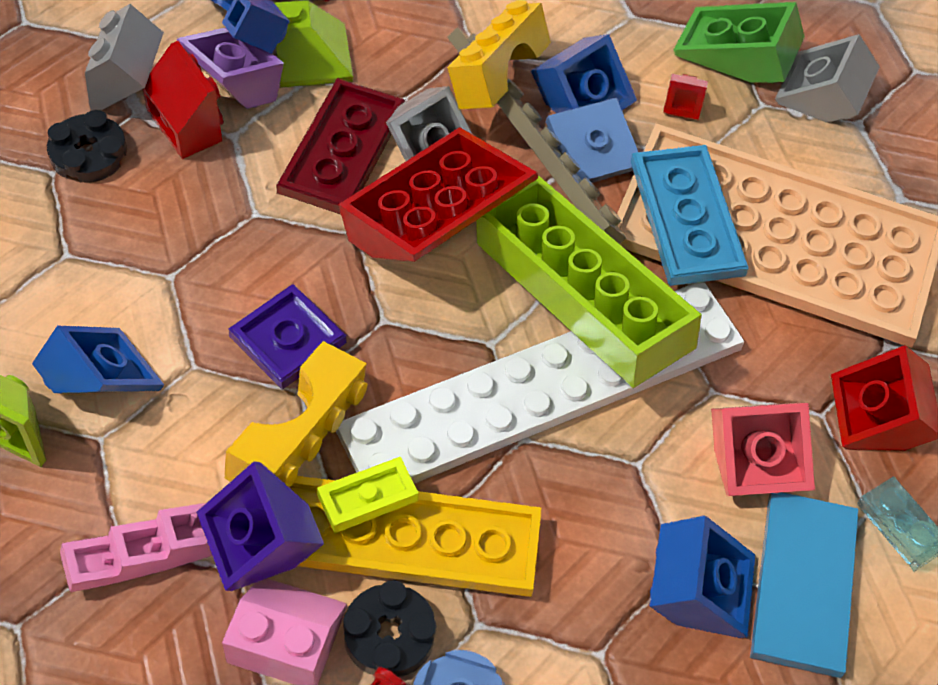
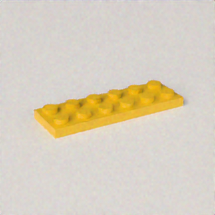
M297 476L290 487L292 491L309 505L324 542L323 546L298 565L300 567L532 597L541 507L418 491L417 502L334 534L318 498L317 488L335 480Z

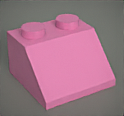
M271 579L256 582L240 599L222 641L226 661L228 664L294 685H318L346 612L347 603Z

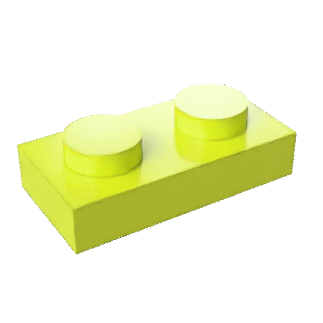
M401 456L317 488L318 498L334 534L418 501L419 494Z

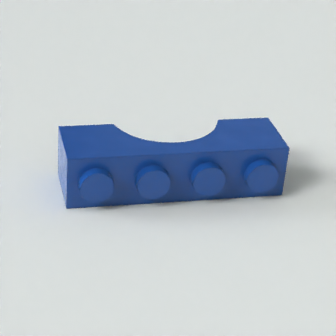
M211 0L228 11L222 23L234 38L271 54L277 44L284 39L287 25L290 21L272 0Z

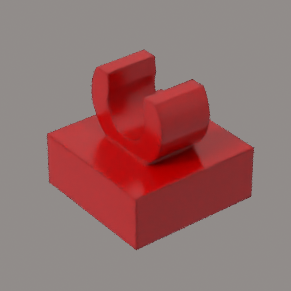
M672 74L663 113L699 120L708 81L697 79V76L687 74L682 76Z

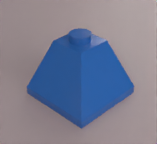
M57 325L32 362V365L43 378L44 384L53 393L160 391L164 386V383L120 328Z

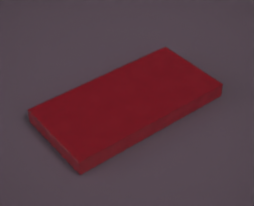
M337 78L276 185L277 194L341 215L338 204L364 188L392 135L387 121L397 107L405 103L406 100Z

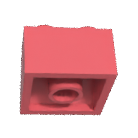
M808 403L711 408L714 452L726 496L815 490Z

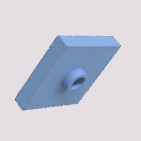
M617 98L547 117L545 121L547 127L561 142L557 147L561 154L567 152L578 163L581 169L577 174L582 180L586 177L593 183L633 171L631 157L632 153H637L638 150Z

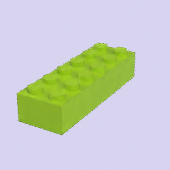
M538 176L537 180L476 220L477 245L633 389L697 348L702 314L540 176Z

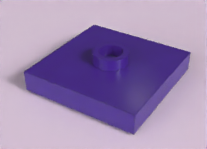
M294 284L228 328L229 337L282 390L299 378L300 366L323 341L338 349L347 343L346 334Z

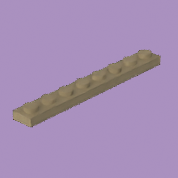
M457 27L447 38L456 50L460 52L475 40L476 34L473 33L468 36ZM507 79L508 91L497 104L574 206L620 244L626 237L617 226L622 222L619 216L607 204L602 207L597 200L601 193L586 177L582 180L578 176L577 172L581 169L578 163L567 152L561 154L557 148L561 144L560 140L548 127L541 128L538 124L542 120L540 114L528 102L525 105L521 102L520 98L524 94L512 80Z

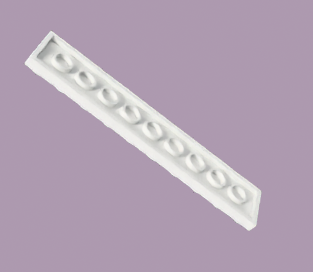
M697 282L675 291L702 314L697 348L634 389L571 331L342 421L336 433L356 473L401 456L415 484L738 352L742 349L745 341L705 282Z

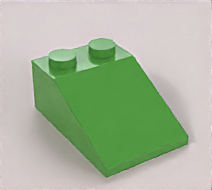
M797 2L696 7L673 49L674 54L677 57L747 82H785L805 38Z

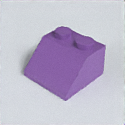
M226 28L177 38V41L180 42L187 53H191L196 57L201 69L246 109L276 101L284 63L274 54L234 38Z

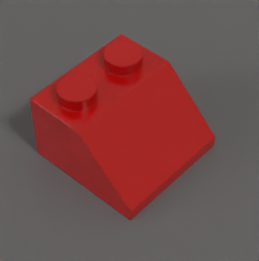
M906 345L831 374L841 443L845 449L906 451L938 439V406L930 366Z

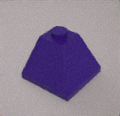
M252 462L197 511L225 591H234L292 570L324 545L309 505L261 462Z

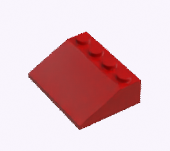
M459 127L338 205L348 241L372 258L415 262L537 180L538 173Z

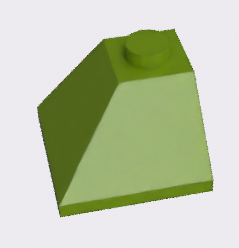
M308 0L274 3L290 21L287 25L284 39L275 47L276 57L284 63L280 88L335 83L337 78L353 82L345 23Z
M0 375V447L42 467L46 462L36 410L28 392L29 388L22 380L13 375H7V377Z

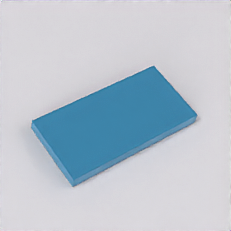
M700 145L632 153L631 165L668 285L673 286L745 277L749 267L707 146Z
M784 492L770 493L750 658L837 678H842L846 673L858 508Z

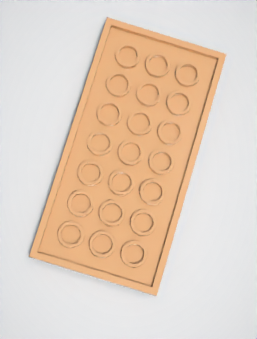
M655 124L644 152L700 145L707 146L749 267L745 277L716 281L912 348L918 336L938 261V216ZM633 175L617 213L622 221L617 226L626 237L620 245L631 252L661 261L635 175Z

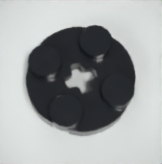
M91 110L86 114L70 117L61 123L51 125L48 129L47 153L53 169L66 179L67 174L71 177H78L79 182L84 183L103 180L113 175L120 168L119 161L124 155L126 157L127 145L121 127L115 121L107 118L106 113L101 110ZM92 144L93 150L86 152L84 148L80 147Z
M386 581L382 585L371 587L360 593L348 607L343 619L346 651L351 660L368 674L373 675L378 667H382L391 671L397 677L406 676L420 668L431 654L436 635V621L433 610L421 594L405 587L399 581ZM385 621L390 623L397 622L399 624L398 633L400 636L396 639L390 635L381 638L378 635L381 631V623Z

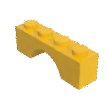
M517 0L507 4L506 9L498 17L492 19L491 24L483 32L477 34L475 40L467 48L461 50L459 56L447 67L459 109L493 108L508 91L507 72L509 60L538 58L551 44L542 2L528 4L526 0Z
M323 341L300 366L297 395L303 400L307 409L297 418L285 423L260 424L251 422L226 450L224 479L231 482L255 461L261 462L290 488L305 460L310 462L315 458L322 445V439L329 431L331 433L336 432L345 417V411L351 404L358 405L364 397L368 386L364 381L367 363Z

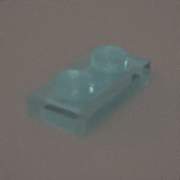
M894 476L861 496L857 505L914 572L938 557V526Z

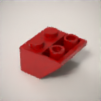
M175 41L170 44L150 72L145 88H143V94L148 113L181 159H184L222 142L220 125L224 124V119L217 105V99H220V91L212 77H205L196 57L191 53H187L179 41Z

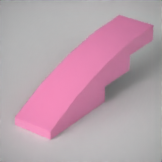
M206 503L159 510L155 520L111 526L108 536L62 543L60 554L70 592L127 581L212 556L197 515V511Z

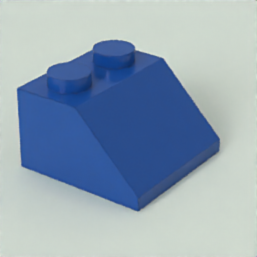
M609 34L583 38L531 70L545 104L556 114L617 98L621 110L637 101Z
M706 515L661 524L658 545L656 547V562L653 584L650 589L651 599L649 607L677 626L736 638L748 637L755 554Z

